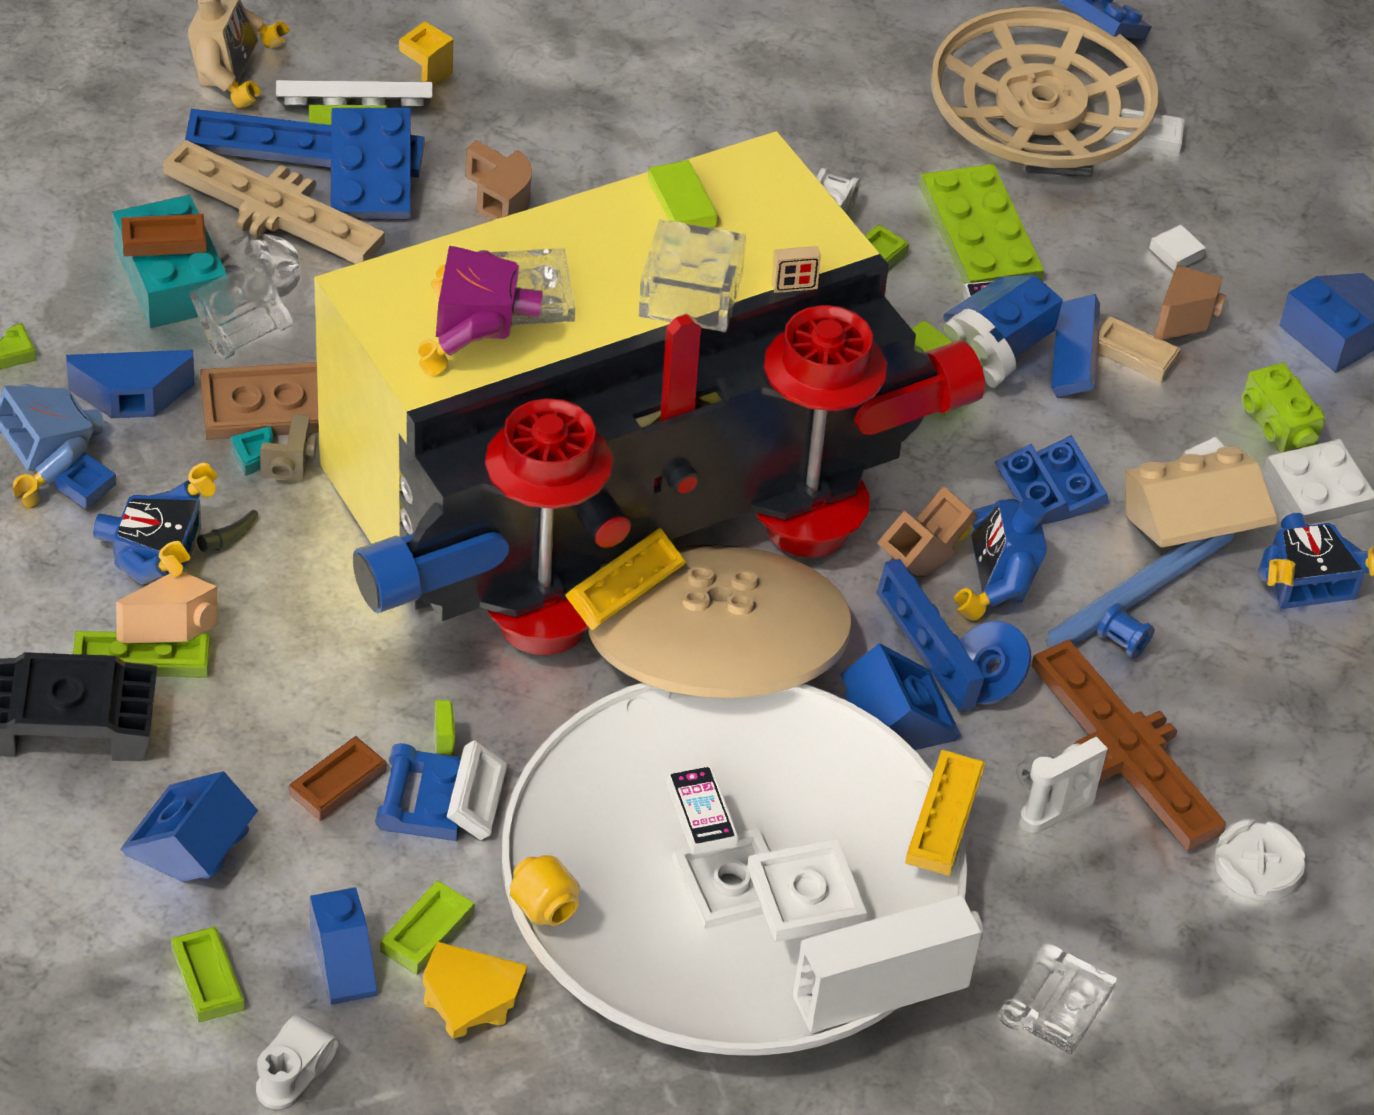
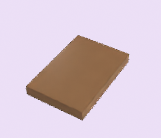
M317 362L200 369L206 440L229 439L231 436L271 426L273 436L289 435L293 414L309 415L310 433H319Z

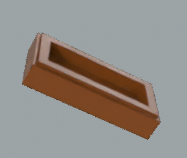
M204 214L121 218L124 257L206 253Z
M355 736L289 784V795L321 821L387 772V761Z

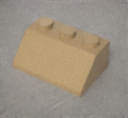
M1221 447L1216 453L1206 455L1185 454L1180 456L1179 460L1165 463L1145 462L1140 465V468L1125 470L1126 517L1161 548L1277 524V515L1258 462L1238 447Z

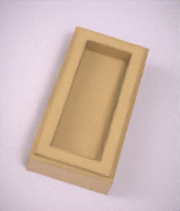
M1111 316L1107 318L1099 329L1097 353L1157 381L1162 382L1179 359L1181 348L1154 338L1153 335Z

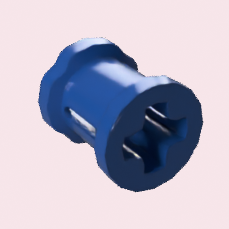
M1116 603L1102 618L1097 629V635L1103 639L1109 637L1127 649L1126 653L1130 657L1136 658L1151 641L1155 628L1149 623L1142 624L1125 612V606Z

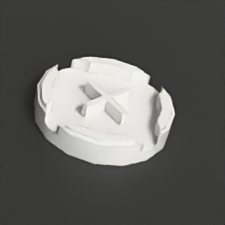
M1245 819L1230 825L1220 835L1214 855L1216 872L1225 885L1239 895L1257 901L1277 900L1291 894L1300 884L1305 869V853L1303 846L1295 835L1281 825L1267 821L1265 825L1255 823V819Z

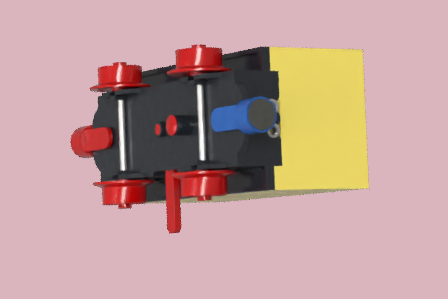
M777 131L687 159L690 161L717 213V226L675 234L648 181V172L314 277L320 466L371 542L369 545L356 549L353 554L354 574L365 602L377 614L407 603H411L415 610L431 605L441 621L479 608L486 609L489 617L501 628L503 636L508 642L519 650L536 655L547 656L563 653L577 645L585 634V630L589 627L565 595L599 571L602 564L613 561L659 528L671 540L751 511L755 512L758 519L766 526L770 540L782 551L797 557L816 558L830 555L842 548L849 535L860 528L869 514L870 494L862 480L864 471L900 458L901 443L918 428L925 416L935 412L946 413L982 399L985 392V378L979 358L972 347L965 341L958 340L926 352L915 345V332L885 297L889 264ZM449 246H456L475 252L488 250L499 258L516 262L519 265L517 287L543 291L540 318L513 314L510 336L505 339L480 340L470 343L452 356L445 354L448 359L446 368L438 375L428 376L419 365L421 356L418 354V347L421 342L428 339L434 340L436 343L439 342V337H435L439 298L433 290L431 282L437 278L436 271L439 266L446 264ZM818 246L821 255L818 288L774 293L771 284L774 250Z

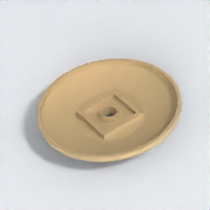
M694 545L676 548L687 562L681 568L591 631L588 628L591 641L598 652L615 668L640 682L670 692L691 696L743 698L791 689L827 671L838 661L848 645L851 631V615L849 606L838 588L819 572L796 560L748 547Z

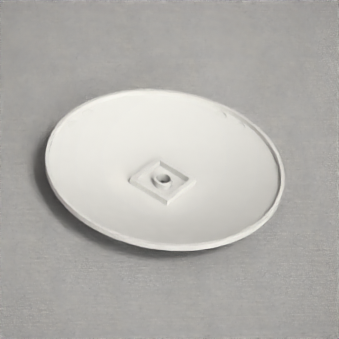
M642 682L603 697L579 711L558 727L538 748L525 766L514 787L506 810L502 834V872L505 891L513 916L526 942L557 981L581 1002L602 1016L637 1034L685 1049L723 1055L760 1056L791 1053L819 1047L849 1037L877 1023L896 1010H889L810 1033L792 995L802 939L827 932L775 942L747 868L750 855L838 838L867 911L866 921L961 894L965 899L967 863L965 844L962 837L950 876L905 864L907 851L933 776L932 770L906 741L879 719L842 698L806 684L760 696L710 698L670 692ZM711 765L737 832L738 843L737 847L692 856L666 785L667 773ZM543 855L557 857L580 884L579 906L572 917L557 926L535 925L511 898L510 884L514 878V870L521 861L528 857ZM725 874H733L741 878L743 882L738 885H727L720 880V877Z

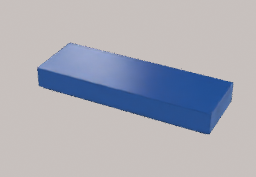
M1096 294L1062 303L1056 325L1051 386L1056 398L1095 389L1100 302Z

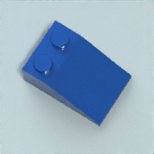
M1364 273L1316 276L1288 292L1279 326L1336 373L1374 351V281Z

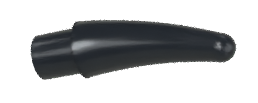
M1030 165L1025 167L1027 173H1058L1092 177L1094 165L1076 168H1045Z

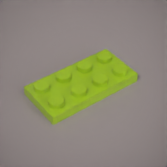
M994 164L921 174L919 186L964 284L995 281L999 277L1024 275H1036L1041 281L1043 280L1044 268Z

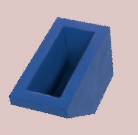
M353 887L311 895L310 931L330 1005L377 996L367 923L357 888Z

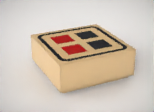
M818 246L774 250L771 279L774 293L818 288L821 260Z

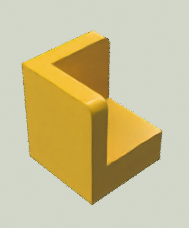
M424 21L399 39V51L422 65V82H432L433 88L453 73L454 39Z

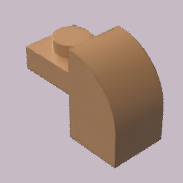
M477 140L466 148L465 177L477 184L476 211L493 221L528 210L531 197L532 167L527 157L518 150L505 157Z
M943 486L917 518H914L904 510L877 544L896 560L900 559L913 574L926 576L941 568L957 553L952 549L953 545L979 515Z

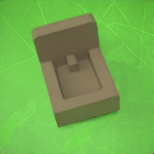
M292 415L287 445L262 443L260 450L262 477L303 481L307 458H315L317 434L310 433L309 415Z

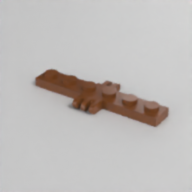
M1069 639L1033 656L1031 667L1089 734L1077 740L1074 744L1078 743L1081 745L1097 736L1108 748L1099 782L1122 773L1187 851L1220 836L1224 832L1227 823L1165 752L1169 745L1168 741L1176 736L1177 729L1171 723L1164 725L1167 718L1161 711L1145 716L1142 712L1133 714Z

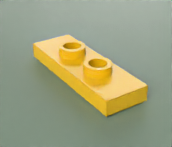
M659 528L574 587L565 596L592 631L687 562L663 530Z
M941 750L907 851L905 864L950 876L986 762Z

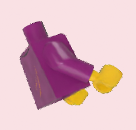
M449 246L446 264L439 266L436 271L437 278L431 282V286L439 298L435 336L439 337V342L436 343L434 340L428 339L421 342L418 347V354L421 356L419 365L428 376L438 375L446 368L448 359L445 354L452 356L470 343L480 340L505 339L510 336L513 314L540 318L543 291L517 287L519 265L516 262L499 258L488 250L475 252L456 246Z

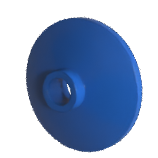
M1001 621L986 622L972 628L960 639L962 647L972 661L979 666L984 676L983 685L976 704L986 705L1000 702L1011 696L1022 685L1030 669L1031 649L1027 638L1018 628ZM1000 664L998 669L992 673L993 667Z

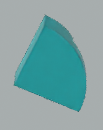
M271 426L230 437L231 448L245 476L261 469L262 443H273Z

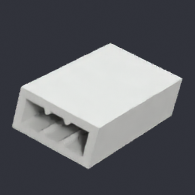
M961 894L802 939L792 995L810 1033L968 988L973 968L977 965L979 942L984 935L982 921L976 911H970Z

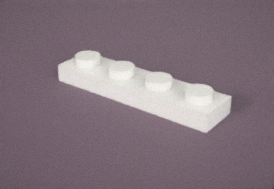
M276 80V97L284 98V105L306 106L308 105V98L323 99V105H346V99H362V105H385V99H401L402 107H424V100L432 99V82Z

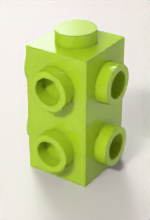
M1284 362L1249 372L1241 401L1245 410L1252 414L1263 429L1266 439L1274 444L1279 453L1317 445L1325 416L1321 407L1315 404L1304 390L1300 379L1292 374Z

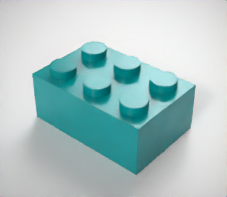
M190 194L112 211L114 247L149 328L228 310V275L206 227V253L123 256L121 218L199 214Z

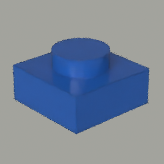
M84 452L72 466L55 477V488L87 509L116 485V474Z

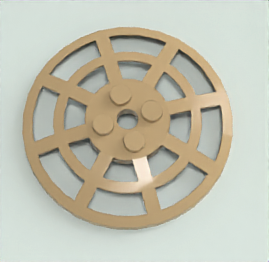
M1015 7L979 15L962 23L949 33L939 46L933 60L931 74L933 98L940 113L951 127L966 140L984 151L1025 165L1045 168H1076L1095 165L1113 159L1130 150L1142 140L1150 129L1157 110L1158 85L1155 74L1141 52L1121 34L1114 37L1081 15L1063 10L1042 7ZM1044 27L1066 31L1068 34L1061 48L1040 44L1015 45L1009 28ZM994 31L1001 48L983 56L972 68L953 56L968 41ZM1085 37L1110 50L1128 68L1109 76L1097 64L1076 53L1082 38ZM1022 57H1045L1056 60L1053 65L1045 63L1025 64ZM1005 60L1010 67V70L1002 76L1000 81L983 74L992 66ZM1070 64L1086 72L1096 82L1084 86L1077 76L1068 71ZM945 67L965 79L963 97L966 107H951L946 102L941 88ZM1137 79L1144 97L1143 118L1120 117L1121 99L1117 88ZM977 85L996 94V106L978 107L974 95L975 86ZM1105 93L1109 104L1108 116L1087 112L1088 99ZM1004 118L1018 129L1013 137L996 129L987 120ZM963 120H974L985 132L1007 145L1005 146L988 139L973 130ZM1080 123L1101 127L1093 135L1077 141L1070 132ZM1113 129L1135 131L1127 139L1112 147L1093 153L1086 149L1101 142ZM1033 134L1054 135L1062 145H1041L1029 143L1028 141ZM1022 150H1026V151H1030V152H1037V153H1045V154H1063V153H1070V154H1072L1073 156H1051V155H1043V154L1029 153V152H1025V151H1022Z

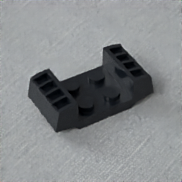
M24 652L16 658H0V756L16 757L19 735L110 738L112 761L144 759L150 739L157 666L125 662L117 656Z

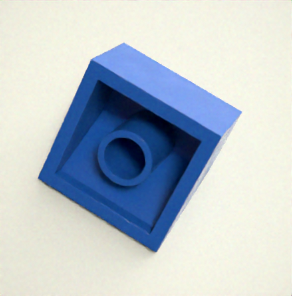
M1036 275L999 277L944 313L943 320L945 322L949 321L964 309L974 310L987 318L995 326L990 333L997 342L1005 338L1014 357H1017L1055 331L1063 299Z
M877 644L840 674L848 690L845 693L847 701L879 719L896 732L914 750L954 742L961 737V733L931 671L883 644Z
M224 771L171 784L120 850L126 856L181 882L202 877L208 879L223 867L225 863L223 857L229 849L247 835L249 831L247 825L258 812V809Z

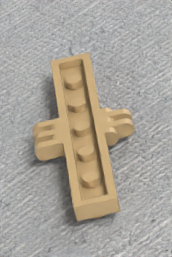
M184 140L163 161V174L238 208L239 218L237 219L236 227L242 231H247L250 228L249 233L257 238L267 229L274 232L281 228L355 264L371 259L385 244L384 231L310 198L309 196L316 187V181L309 177L303 180V175L296 171L289 175L290 169L283 165H280L267 178L187 140Z

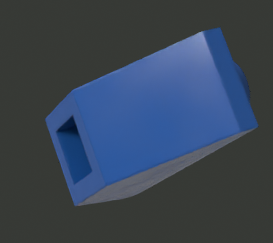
M193 350L66 355L68 390L110 418L154 417L195 385Z

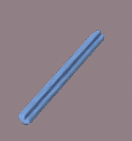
M1233 533L1178 545L1048 631L1047 646L1053 647L1068 639L1074 645L1098 629L1102 618L1114 604L1120 603L1128 610L1233 540Z

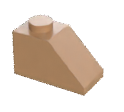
M1177 265L1162 304L1154 338L1163 340L1207 331L1212 316L1220 318L1226 295L1219 293L1223 278Z

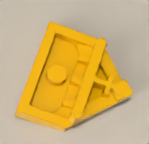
M437 942L423 974L422 984L425 987L423 1003L427 1008L430 1007L438 1011L446 1021L445 1030L452 1039L465 1036L468 1027L487 1022L498 1026L506 1024L507 1011L514 1008L524 985L528 965Z

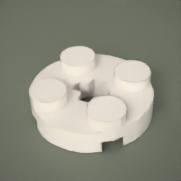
M964 309L943 325L944 332L953 342L958 340L965 341L972 347L979 361L983 364L985 383L992 388H996L1015 370L1016 361L1014 354L1005 338L997 342L990 333L995 326L987 318L974 310Z

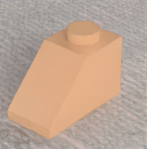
M182 571L177 577L168 574L116 601L117 641L122 643L187 642L217 626V586Z

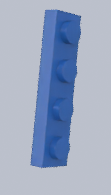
M900 559L885 562L876 594L957 710L962 712L974 709L984 681L981 669L969 657L957 635L949 629L940 616L937 607L930 602L920 588L915 576L910 574Z

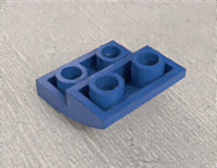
M1072 435L1039 451H1036L1031 443L994 461L1015 500L1021 503L1026 498H1032L1044 506L1045 514L1041 519L1042 524L1079 516L1110 503L1107 492Z

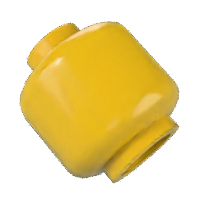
M551 855L531 856L516 866L513 873L514 878L510 884V896L532 923L543 926H557L572 917L579 906L580 884L557 857Z

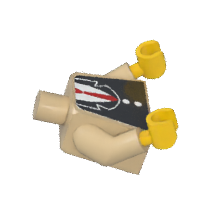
M196 0L199 8L188 28V39L200 86H217L224 92L229 90L233 104L237 108H247L256 102L255 98L261 95V89L251 80L242 85H239L238 81L259 41L257 33L260 34L263 45L272 49L286 43L281 37L288 34L290 29L283 21H277L269 26L264 24L263 18L244 8L241 0Z

